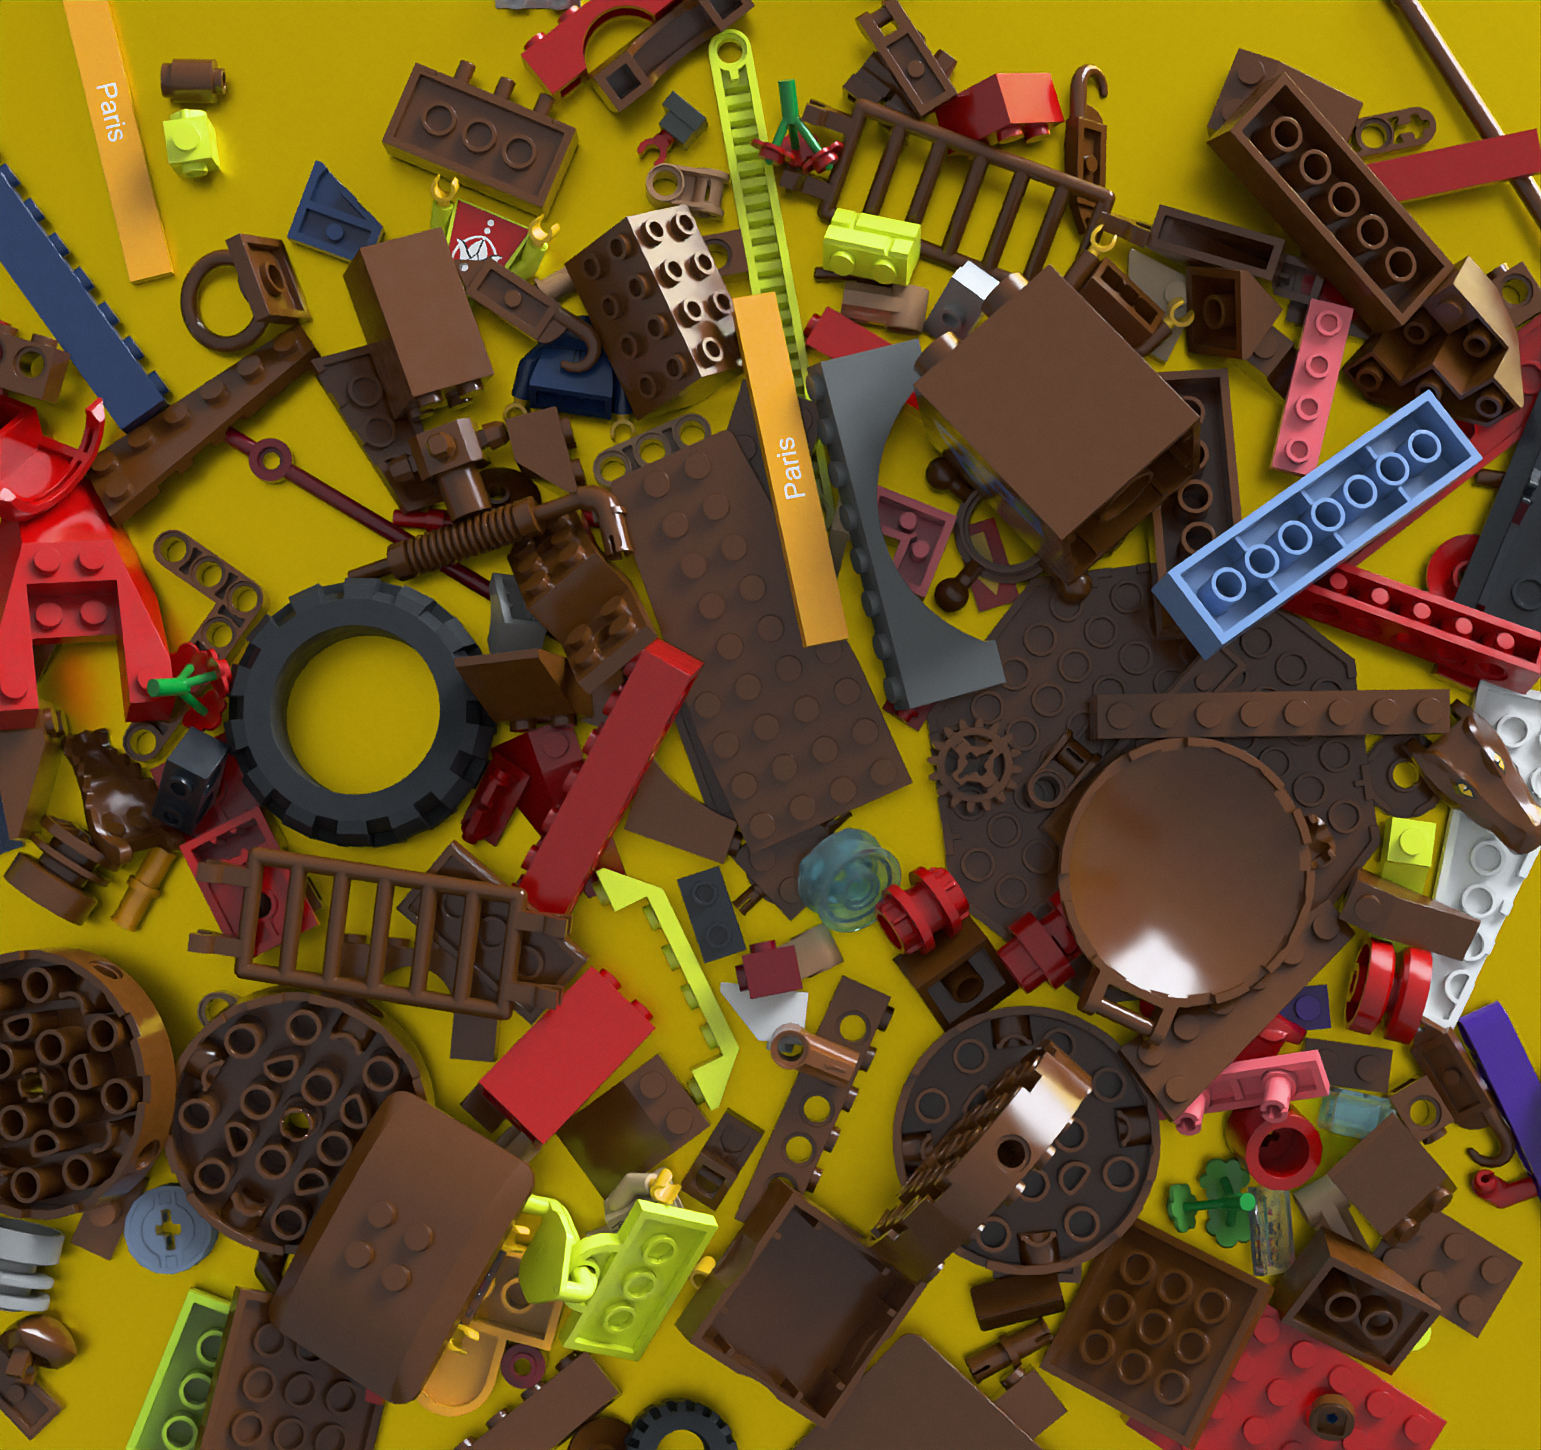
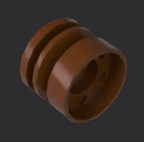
M45 813L39 823L54 837L50 839L33 831L29 838L43 853L38 858L25 852H19L3 877L13 887L45 909L73 924L82 926L98 903L94 895L84 886L90 881L94 884L108 887L112 881L102 871L97 869L98 865L113 872H118L122 865L116 866L104 856L94 844L87 829L73 821H65Z

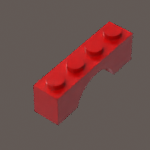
M589 0L581 8L577 5L573 6L559 17L557 21L558 26L546 35L544 32L536 34L525 44V51L521 54L523 65L543 91L555 98L554 104L557 105L588 81L585 77L588 75L585 55L588 44L598 29L606 23L620 18H636L652 24L682 0Z

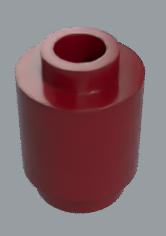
M517 1342L510 1345L501 1361V1372L504 1379L511 1386L520 1389L535 1386L542 1379L548 1367L546 1350ZM521 1358L527 1359L531 1364V1371L529 1373L520 1371L515 1366V1362Z

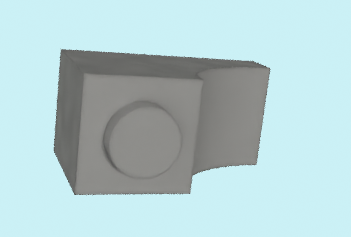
M492 573L489 584L491 617L487 638L490 654L535 648L542 649L547 629L527 610L514 575Z

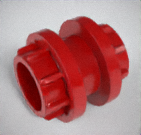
M919 866L909 873L911 887L905 891L896 884H891L882 890L883 900L875 905L874 914L886 938L901 954L907 953L911 955L917 951L922 955H926L935 949L936 945L933 934L942 929L949 937H953L963 929L962 921L969 916L970 907L968 900L957 881L942 867H932L927 870Z

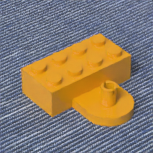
M515 1242V1245L518 1248L524 1249V1252H507L473 1320L469 1325L462 1322L464 1326L476 1330L480 1335L478 1341L469 1338L467 1335L463 1337L461 1345L468 1354L464 1356L450 1350L448 1347L445 1348L423 1390L416 1398L429 1411L442 1416L455 1417L468 1414L479 1408L488 1399L495 1387L508 1340L547 1351L552 1349L565 1303L564 1301L532 1304L526 1301L518 1275L520 1262L528 1247L527 1245Z

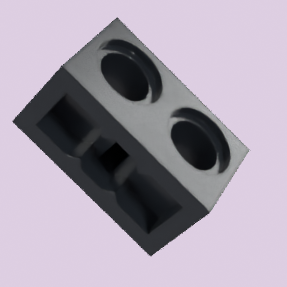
M191 726L166 760L151 816L162 821L167 826L176 828L191 836L215 803L231 746Z
M716 866L677 879L704 963L747 950L720 867Z

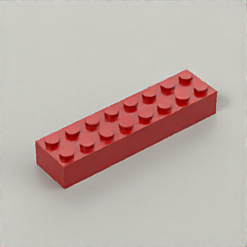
M657 638L626 664L622 673L629 677L626 684L621 683L618 690L614 689L602 710V713L608 716L606 722L602 721L598 728H594L581 751L588 755L586 760H581L577 768L573 767L561 789L562 792L567 794L566 798H561L557 806H553L541 827V830L547 832L546 836H541L537 844L532 845L521 865V868L527 871L526 874L522 873L517 882H513L511 885L525 889L528 894L527 902L539 912L572 914L704 665L703 662Z

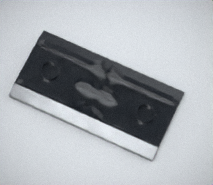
M1541 388L1453 599V602L1540 633Z

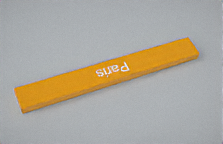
M62 0L130 283L136 285L175 275L109 0Z
M774 291L733 298L729 303L803 648L847 640L849 639L776 294Z

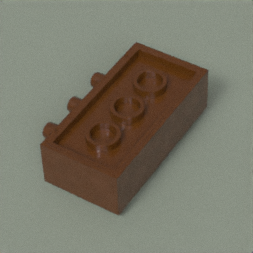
M460 61L454 77L415 63L382 139L387 154L437 175L441 174L442 177L453 181L456 177L461 185L534 215L540 216L544 214V219H546L579 143L576 128L549 117L555 103V98L546 93H540L533 110L509 101L516 83L507 77H500L493 94L470 85L469 83L476 66L468 61Z

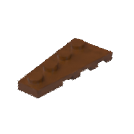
M368 345L310 360L308 363L309 368L403 515L444 505L439 486H429L422 482L420 474H417L416 480L405 483L396 482L392 477L389 463L394 458L405 453L412 456L407 440L424 432L421 421L410 422L408 417L394 421Z

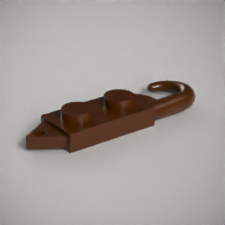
M1084 64L1077 68L1070 84L1069 119H1066L1064 142V173L1105 188L1107 125L1103 124L1099 112L1087 104L1088 79L1090 77L1093 78L1102 98L1108 96V84L1101 69L1093 64ZM1071 194L1067 206L1070 207L1078 234L1084 235L1096 203Z
M490 257L486 261L454 259L457 271L466 287L465 293L467 298L534 342L543 345L553 343L561 338L566 331H569L585 342L587 354L584 359L575 363L563 360L560 362L562 369L568 372L581 373L589 370L597 363L601 355L602 342L598 332L590 324ZM462 266H468L466 271H461Z
M1422 1016L1420 1023L1424 1024L1425 1027L1419 1026L1414 1037V1044L1410 1049L1411 1054L1422 1072L1428 1076L1455 1120L1453 1121L1455 1124L1468 1130L1489 1127L1497 1139L1500 1149L1493 1156H1484L1479 1154L1474 1148H1468L1467 1154L1472 1161L1482 1167H1502L1515 1154L1516 1140L1510 1126L1495 1104V1097L1451 1026L1445 1029Z

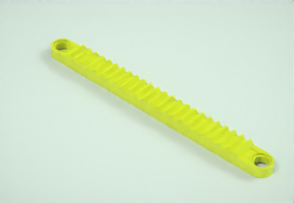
M725 29L723 32L712 37L709 44V61L739 228L741 229L749 269L751 295L775 291L797 396L811 400L806 389L809 363L773 164L767 165L763 159L757 156L760 150L751 146L753 138L768 142L752 49L748 38L742 32L736 29ZM726 42H734L741 47L743 53L737 62L725 63L718 56L719 47ZM819 439L812 460V467L820 504L826 511L824 523L826 532H828L832 527L835 506L824 445Z

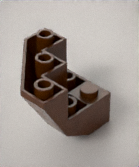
M1468 255L1454 264L1455 268L1403 326L1377 335L1373 333L1344 364L1341 370L1369 401L1403 408L1429 389L1452 419L1486 427L1522 409L1524 396L1518 333L1497 287Z

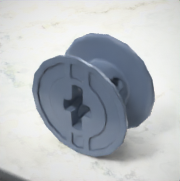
M171 1182L146 1191L133 1202L125 1218L124 1237L129 1252L141 1266L155 1273L175 1274L190 1269L211 1253L218 1239L219 1231L203 1219L185 1198L187 1194L180 1183ZM169 1209L172 1223L180 1224L181 1232L174 1235L175 1246L172 1232H164L163 1224L170 1222Z

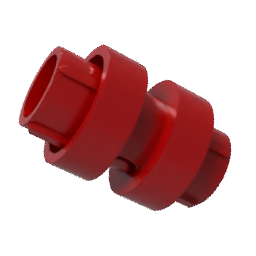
M1059 889L1046 898L1052 911L1039 920L1030 911L1026 912L1007 926L1013 939L996 951L1002 964L1025 994L1031 993L1044 982L1053 991H1056L1076 976L1070 963L1081 956L1083 952L1067 924Z

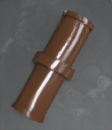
M1040 1317L1037 1321L1009 1336L1006 1333L1001 1334L997 1337L998 1342L970 1357L964 1358L970 1368L969 1371L975 1382L979 1384L984 1379L1010 1365L1013 1368L1022 1365L1021 1359L1051 1344L1054 1337L1049 1333L1050 1329L1044 1319Z

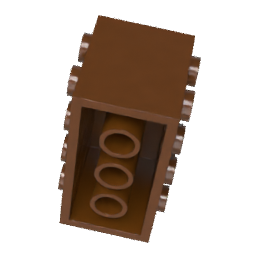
M687 204L627 216L564 264L590 321L599 334L605 353L637 421L696 405L744 373L729 303L732 298Z

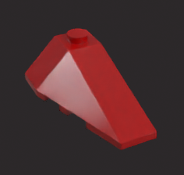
M551 723L536 728V731L525 732L490 749L492 757L498 752L532 775L517 807L540 837H545L547 832L541 830V827L553 806H557L561 798L565 799L567 796L561 789L573 767L577 768L581 760H586L584 753L581 752L582 747L575 727L552 728ZM612 837L595 871L605 868L627 876L614 837ZM595 871L584 890L588 898L597 896L591 883L598 880Z

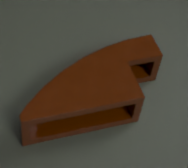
M1161 204L1159 205L1146 243L1147 248L1184 267L1186 265L1248 270L1276 303L1287 307L1290 304L1307 310V305L1311 298L1320 300L1327 281L1326 277L1310 260L1287 254L1285 239ZM1297 271L1316 277L1310 296L1292 291Z

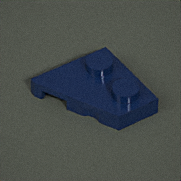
M316 160L287 238L291 242L351 263L359 248L380 243L385 229L358 202L356 197L334 177L322 162Z

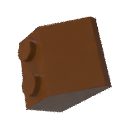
M970 915L962 921L963 929L955 936L949 937L942 929L933 934L936 946L935 949L926 955L916 951L911 955L900 953L892 959L944 1033L971 1017L988 1012L1020 988L998 958L996 950L987 936Z

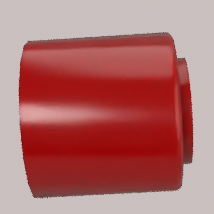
M1291 1102L1289 1103L1287 1119L1280 1123L1266 1121L1262 1116L1261 1106L1234 1109L1227 1120L1225 1133L1227 1144L1232 1154L1258 1184L1270 1190L1287 1191L1303 1185L1314 1175L1321 1163L1323 1146L1320 1135Z

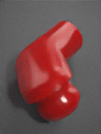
M1484 1169L1474 1175L1471 1183L1472 1190L1478 1198L1498 1209H1504L1538 1197V1192L1531 1176L1507 1183L1494 1175V1172Z

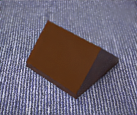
M1186 265L1187 312L1193 310L1195 314L1193 322L1187 326L1188 352L1242 360L1249 359L1283 309L1248 270Z

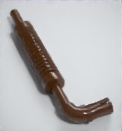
M596 485L578 486L577 492L540 505L533 496L517 500L513 504L509 503L506 506L498 507V509H491L490 512L486 511L483 514H477L475 517L471 516L460 522H454L453 525L448 524L446 527H440L438 530L434 529L431 532H425L423 535L420 534L408 540L391 544L387 547V558L349 570L348 578H382L393 574L396 579L404 582L418 577L420 573L425 575L428 571L433 572L435 568L439 570L443 566L448 567L450 563L454 565L457 561L462 562L464 559H471L472 555L477 557L479 554H485L487 550L492 552L494 549H500L502 545L506 547L509 543L515 544L517 540L521 542L524 540V537L529 539L544 534L546 529L545 521L580 509H584L587 512L592 511L594 523L599 524L606 560L623 559L621 552H624L626 558L633 555L634 552L630 544L624 518L627 515L626 508L620 506L618 499L606 488Z

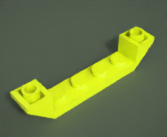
M605 868L595 871L598 880L591 883L602 907L610 904L613 911L616 912L646 897L649 905L642 907L647 921L653 931L661 928L668 943L661 947L662 952L671 970L674 971L680 968L687 984L680 987L691 1011L699 1007L706 1023L699 1026L709 1049L712 1050L718 1047L720 1051L719 1054L689 1068L694 1078L686 1081L697 1105L706 1102L710 1111L718 1108L738 1054L739 1046L664 890Z

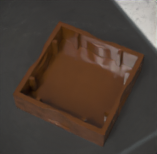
M776 1178L674 1325L688 1342L737 1374L760 1382L779 1401L822 1429L827 1430L862 1380L873 1355L894 1334L928 1284L923 1281L919 1286L916 1284L906 1286L864 1248V1243L867 1240L865 1236L779 1178Z

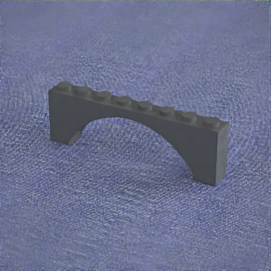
M918 338L819 362L807 368L808 376L806 377L807 393L809 398L816 402L820 418L817 420V432L821 442L827 445L831 460L828 464L829 478L832 485L838 488L842 503L839 508L840 521L843 528L849 531L853 549L850 551L851 563L854 571L860 574L864 592L861 595L862 606L866 615L871 617L875 635L872 638L874 652L877 658L882 660L886 673V678L883 681L884 691L888 701L894 704L895 710L916 708L1006 682L996 640L982 641L945 622L931 611L912 592L898 572L888 552L881 531L877 502L879 465L892 425L904 403L913 393V384L921 378L913 369L916 360L922 353Z

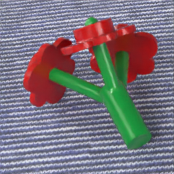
M795 79L778 81L782 113L779 127L772 143L753 138L751 146L760 150L757 156L763 159L767 165L782 166V163L786 162L791 167L802 166L805 174L813 170L818 174L831 170L833 165L839 160L836 154L844 148L842 142L836 141L822 149L819 145L818 136L809 131L799 116Z
M191 642L182 643L177 652L170 653L173 678L150 679L147 683V692L151 697H181L190 705L191 709L182 719L183 726L187 729H190L192 726L202 732L205 730L213 731L221 724L223 712L228 706L224 698H226V694H229V685L233 680L232 669L225 659H218L217 653L213 648L199 652L195 644ZM211 684L213 690L208 691L203 698H195L189 693L196 692L201 685Z

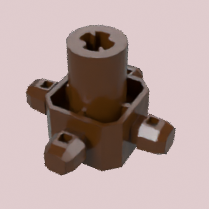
M467 417L419 433L407 440L412 456L405 453L394 458L389 463L392 477L396 482L405 483L416 480L417 474H420L422 482L429 486L438 485L451 523L460 522L471 516L475 517L477 514H483L486 511L490 512L493 508L479 470L491 464L487 448L494 451L510 441L507 427L502 421H493L482 424L483 429L479 430L477 423Z

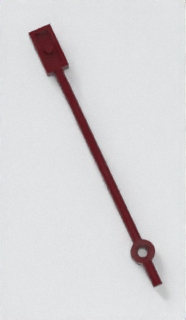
M231 426L228 427L225 433L227 437L222 442L249 457L250 469L260 480L266 483H279L286 479L393 544L415 537L296 466L292 451L282 441L275 438H266L256 442ZM272 454L278 455L280 457L279 466L275 469L266 468V458ZM459 562L454 565L450 563L448 567L443 566L439 569L440 572L491 601L490 581ZM547 630L546 635H548L549 637H551V638H553L554 640L558 641V640Z

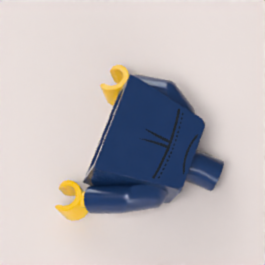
M578 316L593 327L589 316ZM566 331L561 338L553 343L546 345L538 343L519 361L511 393L515 397L514 403L504 408L502 414L504 422L505 419L511 418V413L517 408L521 409L523 414L531 413L530 409L526 406L527 400H529L530 408L542 410L556 406L558 412L607 420H611L613 412L616 414V422L610 428V437L613 442H615L614 431L619 424L629 426L631 429L630 439L636 435L635 427L629 421V414L633 413V410L603 346L597 363L589 370L581 373L568 372L560 367V362L563 360L575 363L583 360L587 354L585 342L569 331Z

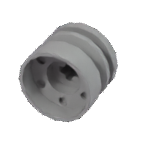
M0 1216V1310L9 1312L48 1310L50 1303L49 1295L35 1289L53 1288L54 1279L36 1269L37 1266L59 1264L65 1238L64 1232L42 1224Z

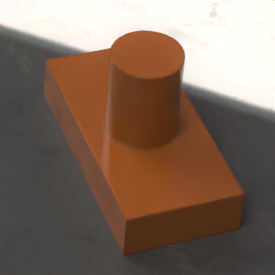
M144 1177L131 1191L106 1206L84 1212L70 1243L109 1261L112 1260L124 1237L125 1218L133 1202L144 1194L150 1178Z

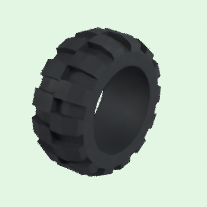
M345 578V581L342 583L321 586L318 583L290 596V603L273 616L266 614L246 637V640L250 643L239 664H232L231 667L233 680L229 685V694H226L229 697V719L227 722H224L227 744L231 746L229 754L235 757L244 776L241 781L261 807H266L282 821L283 825L310 839L347 848H379L407 842V839L428 829L433 830L458 811L456 807L472 788L476 790L490 762L488 756L493 736L497 734V723L493 722L455 668L454 658L483 655L479 645L476 644L456 617L452 616L434 599L406 585L401 587L385 583L379 578ZM358 636H381L400 641L412 647L421 655L436 682L439 694L440 717L435 739L422 762L400 782L383 790L367 794L333 792L319 784L306 772L292 749L287 731V707L294 683L311 659L325 648L344 639Z

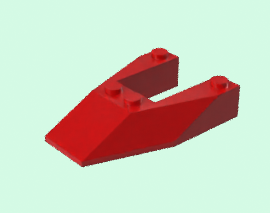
M82 479L66 497L40 516L25 522H11L1 518L0 730L35 728L39 705L33 645L116 641L125 723L170 720L175 696L151 697L147 692V683L150 679L173 678L171 659L157 595L123 525L117 526L109 516L90 479Z

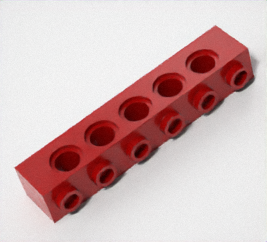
M1344 562L1280 607L1522 695H1526L1541 677L1540 632Z

